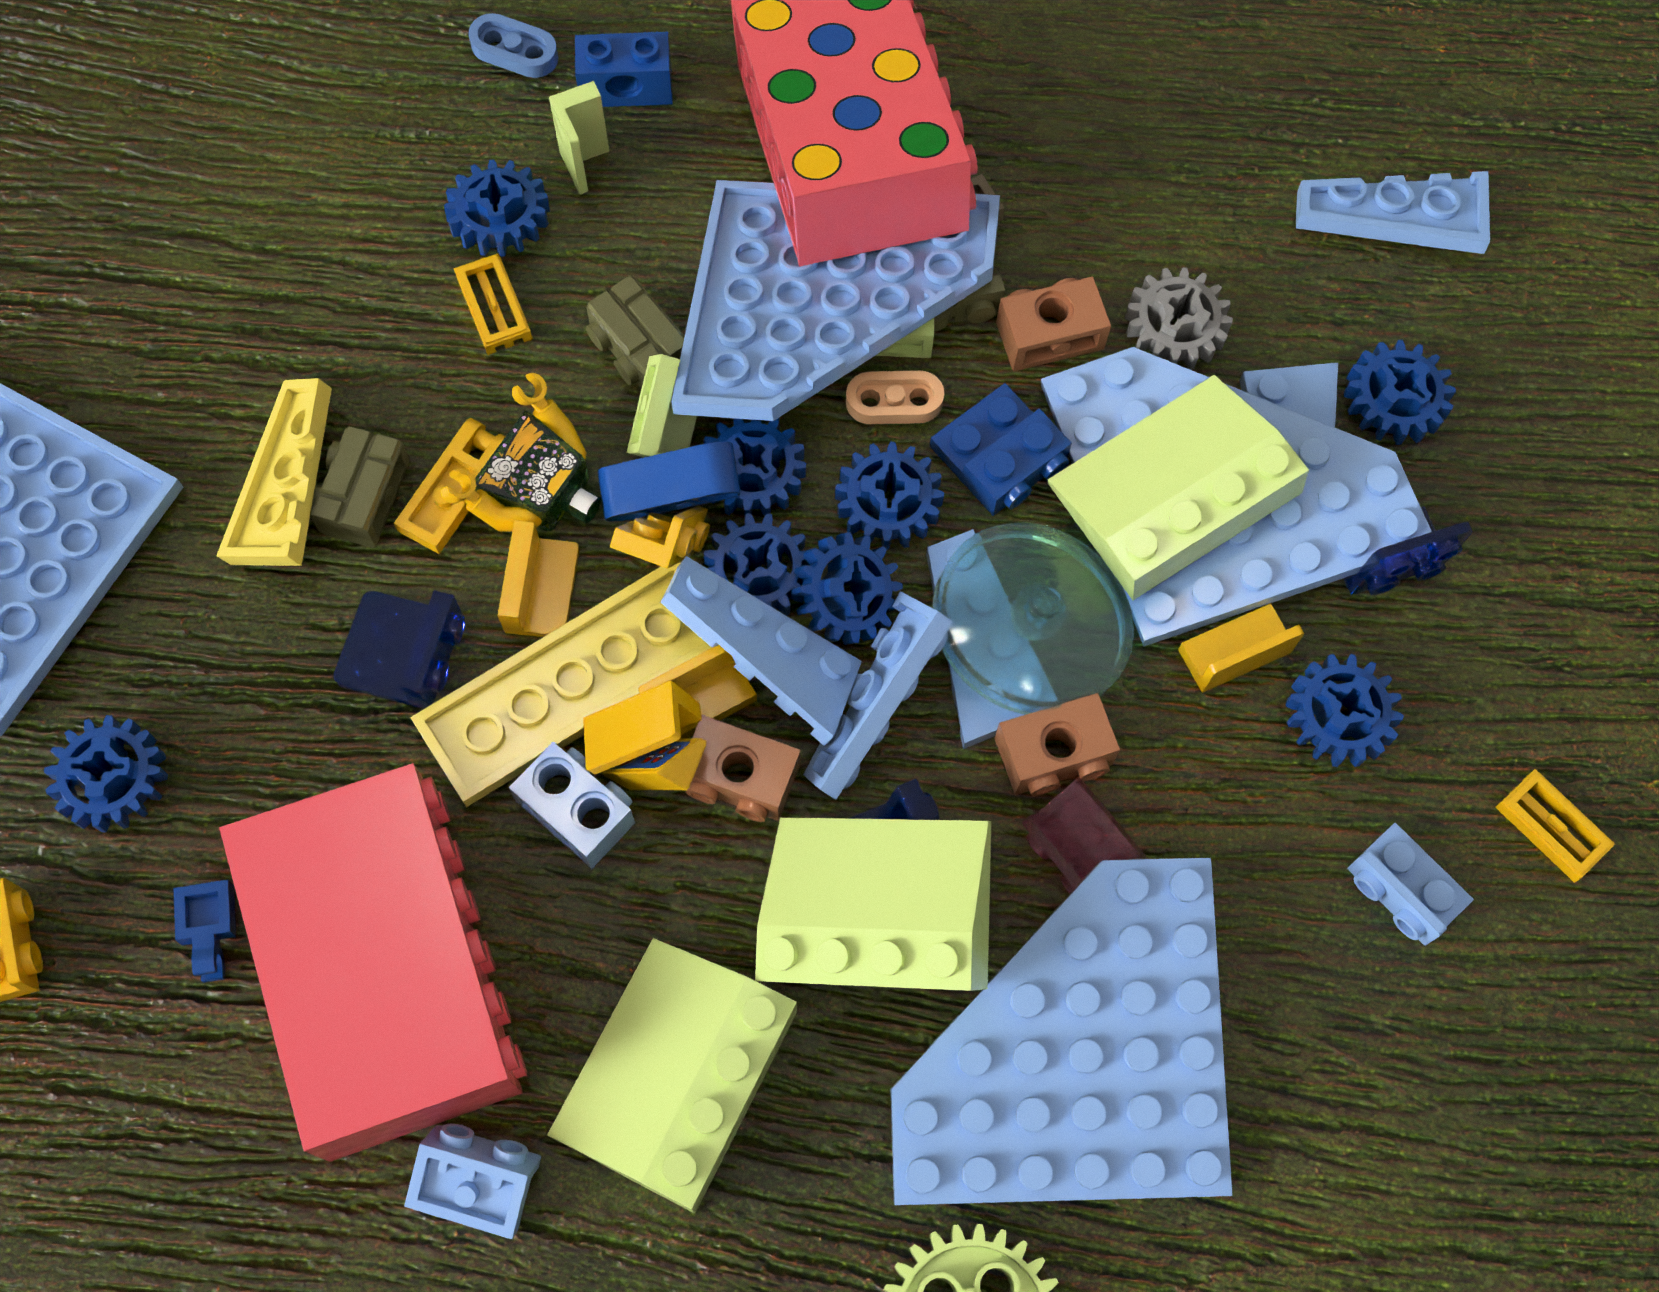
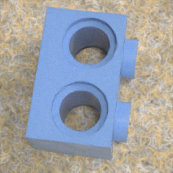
M553 741L509 786V789L515 801L586 865L593 869L635 824L632 811L629 808L633 801L614 782L609 781L604 786L592 776L591 772L586 769L585 757L579 751L571 747L565 752ZM563 775L571 779L568 788L562 793L549 794L544 791L545 784L554 776ZM603 809L609 813V818L603 826L590 829L582 825V820L589 811Z

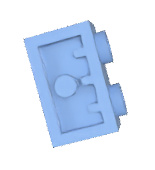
M1396 823L1392 824L1347 867L1355 876L1353 880L1357 888L1373 901L1379 900L1394 915L1393 921L1397 928L1408 938L1419 940L1424 946L1440 937L1447 930V926L1474 900Z
M436 1125L419 1144L404 1207L513 1239L519 1229L530 1181L539 1168L541 1156L529 1152L525 1145L513 1140H498L495 1142L475 1136L473 1130L463 1125Z

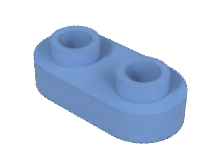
M494 13L478 17L469 27L468 35L472 51L478 59L531 78L548 75L555 69L558 63L555 39L549 32ZM493 42H499V44L495 46L489 45Z

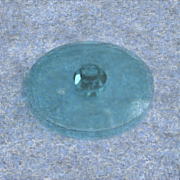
M1006 523L984 529L974 534L957 548L943 568L935 586L932 608L954 622L947 632L948 638L942 649L946 659L969 687L985 699L1007 710L1026 715L1039 710L1057 709L1063 703L1098 693L1101 697L1116 682L1129 660L1134 638V624L1130 604L1122 585L1097 553L1080 540L1060 530L1033 523Z

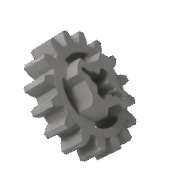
M1183 267L1179 277H1173L1169 269L1164 268L1162 269L1159 281L1153 276L1147 275L1142 288H1134L1125 313V319L1130 321L1126 331L1127 337H1139L1135 347L1142 351L1149 349L1152 355L1166 358L1175 364L1180 360H1184L1185 365L1189 369H1194L1199 357L1208 363L1212 360L1216 349L1222 350L1233 322V318L1227 316L1231 306L1230 300H1218L1222 287L1219 284L1210 288L1206 287L1204 284L1207 275L1201 273L1194 280L1189 278L1188 268ZM1183 312H1185V315H1183L1182 318L1179 319L1180 315ZM1177 318L1178 320L1176 321V323L1174 325H1171V323L1174 322V320Z

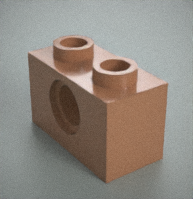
M1093 276L1080 280L1066 278L1056 282L1053 286L1034 291L1029 289L1014 291L1007 297L1000 298L996 324L1013 372L1104 350L1111 329L1109 318ZM1052 317L1060 321V323H1049L1043 318Z
M1098 693L1000 722L994 737L1015 795L1030 791L1031 796H1040L1058 789L1061 786L1060 781L1079 776L1080 781H1089L1101 777L1110 771L1109 766L1113 765L1120 752ZM1051 740H1059L1069 747L1071 755L1066 758L1054 757L1047 751L1045 743Z
M701 715L702 721L698 722L692 738H702L707 742L686 794L707 804H715L718 799L735 805V811L738 814L753 821L764 822L766 817L779 821L801 765V750ZM734 764L747 765L753 771L752 775L743 782H732L724 776V773Z

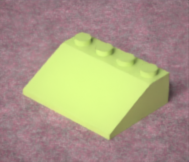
M1213 375L1047 480L1051 489L1130 598L1135 600L1302 494L1309 469L1272 424L1218 377Z
M780 817L757 924L755 981L966 991L988 989L991 821Z
M653 938L547 1136L695 1214L797 1014V1002L747 976Z

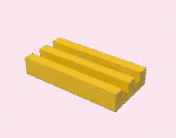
M499 253L453 268L487 355L496 353L495 347L504 345L505 349L515 346V340L522 338L523 342H527L533 339ZM494 268L517 326L508 328L485 270ZM476 274L499 331L490 335L467 278L470 275Z
M1536 769L1530 772L1519 785L1495 806L1574 883L1580 880L1615 845L1609 837ZM1532 789L1594 849L1590 852L1567 830L1568 827L1554 814H1550L1528 791Z

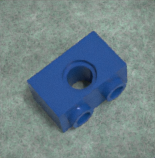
M668 32L575 35V76L577 86L594 81L601 95L603 107L672 105V66Z

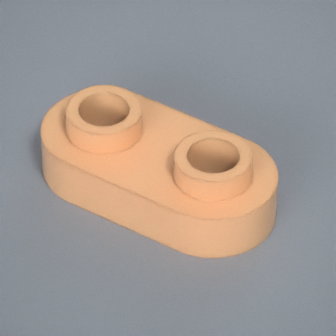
M926 371L863 372L856 375L849 382L846 390V408L849 414L855 420L864 424L926 423L939 415L944 400V388L941 381L935 375ZM915 397H921L927 403L917 406L910 400ZM867 398L875 399L878 402V404L873 407H868L864 405L862 401Z

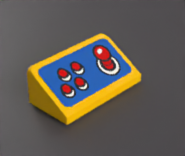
M702 738L679 739L676 742L605 770L602 775L629 790H687L699 765L707 741Z

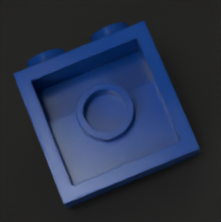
M1006 383L930 439V448L992 516L1006 506L1010 510L1016 508L1027 499L1032 492L1031 487L1043 478L1047 480L1065 469L1069 464L1068 455L1072 442L1040 408L1032 412Z

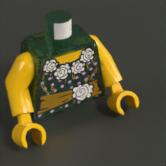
M536 373L526 374L527 380L535 388L534 396L532 398L526 396L523 390L516 385L512 388V397L521 405H532L535 409L533 415L526 410L475 478L472 473L463 468L450 472L449 476L460 482L462 493L456 492L449 486H444L440 490L441 497L451 504L461 501L466 502L468 511L499 532H512L514 520L535 522L536 528L552 531L566 512L584 523H589L600 508L601 497L584 488L589 480L586 464L587 452L571 421L554 400H546L544 398L547 392V385L543 377Z

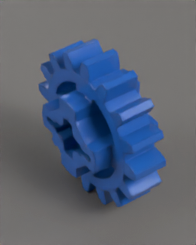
M489 160L488 169L483 171L473 164L470 166L472 176L467 178L464 175L458 174L455 177L458 188H447L448 203L444 204V210L453 237L461 236L465 249H469L477 243L480 255L485 256L490 248H497L500 257L506 255L507 247L512 245L519 252L524 251L523 240L528 238L537 242L540 239L537 227L546 228L548 226L547 212L550 211V206L542 179L533 180L532 171L529 167L516 172L514 161L509 160L504 168H497L495 160Z
M1398 340L1392 350H1389L1384 342H1379L1373 353L1367 350L1362 352L1357 363L1352 366L1346 379L1350 382L1344 391V397L1354 399L1347 411L1349 415L1361 414L1364 417L1359 425L1361 430L1367 429L1371 425L1377 428L1376 440L1381 441L1386 433L1393 434L1396 445H1401L1408 434L1416 443L1421 442L1427 432L1431 434L1437 432L1444 422L1443 420L1447 418L1453 409V405L1449 401L1456 393V388L1444 385L1452 373L1450 369L1437 370L1435 366L1440 359L1437 354L1430 356L1428 359L1421 356L1423 353V345L1418 344L1413 351H1407L1403 340Z
M734 418V426L728 428L721 422L716 424L717 439L705 436L704 444L713 442L733 443L741 494L725 499V514L731 515L739 507L743 508L744 518L745 514L751 513L753 515V509H760L765 517L767 513L771 514V505L775 503L784 510L789 507L787 493L792 495H799L801 493V481L799 479L806 477V463L801 461L804 459L803 444H794L795 430L793 428L787 429L782 433L779 431V418L770 421L768 425L762 424L761 420H751L749 423H744L743 419ZM783 458L786 466L783 475L779 478L776 468L780 466V460Z
M890 441L887 452L880 453L879 448L873 443L869 445V457L864 458L857 452L853 453L852 468L841 467L839 481L842 483L837 484L835 487V499L841 501L837 504L838 518L850 517L847 521V532L853 534L861 529L864 531V536L870 537V543L875 537L880 538L882 546L889 550L891 545V539H898L904 548L909 547L910 534L912 533L924 539L928 531L927 523L937 524L940 510L937 507L943 505L944 492L938 490L941 485V474H928L932 460L926 457L917 462L914 459L915 447L910 446L904 454L897 453V446L893 441ZM888 483L892 484L891 493H894L891 508H887V498H885ZM906 515H911L910 517H908V518H906V519H904V520H901V519L904 518Z
M751 513L745 514L744 526L738 527L732 520L727 521L728 535L725 537L714 533L711 539L715 550L704 551V564L709 566L707 569L728 581L724 568L726 562L729 563L730 569L736 572L732 584L772 608H778L784 615H789L790 599L801 603L804 601L803 597L792 595L791 589L803 585V579L794 574V569L804 565L809 566V563L803 556L805 550L802 551L805 548V536L802 533L790 537L791 522L786 520L779 527L773 526L772 514L769 513L765 515L762 523H755ZM784 552L788 555L792 564L791 574L787 572V566L781 563ZM767 562V569L761 567V565H765ZM749 566H751L752 568H755V571H754V572H753V571L750 572V571H749Z
M851 532L837 535L836 540L832 536L819 540V549L812 548L803 553L809 566L804 565L794 569V574L803 579V585L791 589L792 595L803 597L805 602L796 610L797 614L804 615L810 613L813 619L808 629L814 632L826 628L824 636L829 642L839 641L842 638L844 645L859 643L860 638L863 641L876 638V628H888L892 624L890 618L886 615V612L896 610L892 607L895 602L891 598L892 592L903 589L902 583L891 581L890 574L898 568L897 563L885 565L882 559L887 549L882 546L870 550V537L867 535L856 538L854 541ZM828 565V573L820 580L824 568ZM843 586H850L851 592H845ZM873 600L872 606L868 611L867 606Z
M1331 654L1323 662V667L1315 661L1310 663L1304 671L1305 676L1299 675L1291 687L1296 693L1289 696L1285 706L1297 712L1289 718L1287 725L1293 728L1301 727L1303 733L1299 736L1296 743L1299 746L1308 742L1315 745L1312 753V758L1315 760L1327 752L1331 754V762L1334 767H1338L1346 756L1349 757L1354 767H1358L1366 760V754L1373 760L1377 759L1385 751L1383 745L1389 746L1397 738L1398 734L1392 727H1397L1403 720L1404 715L1392 710V708L1398 704L1402 697L1398 693H1387L1385 688L1392 680L1390 675L1383 676L1380 679L1373 675L1376 663L1371 661L1364 669L1357 667L1356 655L1350 654L1343 665H1340L1336 656ZM1333 681H1344L1347 683L1336 684ZM1342 705L1348 709L1346 716L1340 712ZM1351 736L1356 740L1348 741L1339 738Z
M106 715L102 727H98L91 719L84 720L85 732L79 736L68 729L64 734L70 744L65 749L52 747L50 751L59 759L58 765L44 768V773L57 781L45 789L47 795L54 800H59L54 808L66 818L72 816L71 821L77 826L85 829L92 822V826L100 832H107L111 820H114L123 829L128 828V815L132 812H136L145 818L148 815V811L143 805L146 799L160 800L162 797L153 788L154 783L168 779V774L161 767L155 766L166 759L165 753L159 747H153L157 739L147 730L140 732L141 727L133 720L128 718L121 726L120 722L112 715ZM124 744L133 747L138 761H133L130 757H127L128 752L123 749ZM75 786H80L85 790L84 796L89 799V804L80 800Z

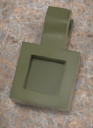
M1001 274L993 275L992 281L934 317V332L945 328L952 317L954 322L968 320L972 323H982L997 315L1000 298H1004L1005 295Z

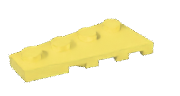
M319 378L283 381L217 553V557L230 565L302 566L332 388Z

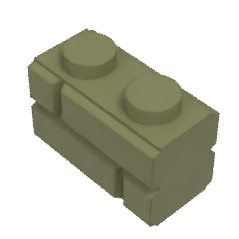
M629 275L612 286L609 292L606 290L588 302L586 309L589 325L586 326V331L599 350L610 349L617 358L614 361L616 369L630 386L637 382L642 388L649 356L663 354L680 359L684 334L634 275Z
M350 426L345 428L340 442H332L326 456L328 473L322 486L315 485L310 514L319 532L341 540L347 539L352 543L371 548L377 546L410 462L402 442L380 434L373 435L368 431Z

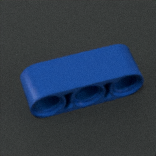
M731 442L701 444L609 465L597 471L604 520L611 522L632 520L643 516L647 517L649 513L661 514L721 501L741 494L734 447Z

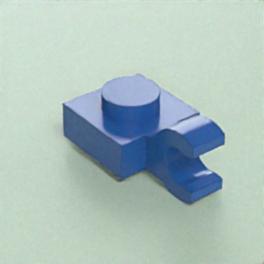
M221 880L173 888L175 940L182 946L192 944L193 975H201L203 983L224 980L225 960L220 940L236 937L234 885L229 880Z

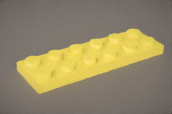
M680 562L668 569L664 567L657 568L410 717L466 808L522 774L553 741L560 748H564L584 735V717L639 694L638 688L641 685L712 648L660 603Z

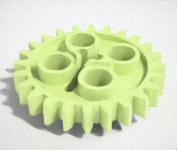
M957 1224L953 1225L951 1229V1243L945 1244L940 1235L934 1231L929 1234L932 1248L930 1253L927 1254L921 1247L915 1244L910 1247L916 1265L912 1268L897 1262L894 1268L904 1279L902 1286L886 1284L883 1290L885 1292H923L926 1285L935 1279L947 1282L953 1292H981L980 1281L988 1270L1002 1272L1009 1281L1010 1292H1049L1059 1282L1057 1278L1040 1281L1036 1275L1045 1262L1043 1257L1035 1259L1028 1264L1022 1259L1027 1247L1026 1241L1019 1242L1011 1250L1005 1248L1006 1230L1000 1229L996 1233L992 1242L985 1241L983 1224H977L972 1232L971 1239L965 1240L963 1232Z

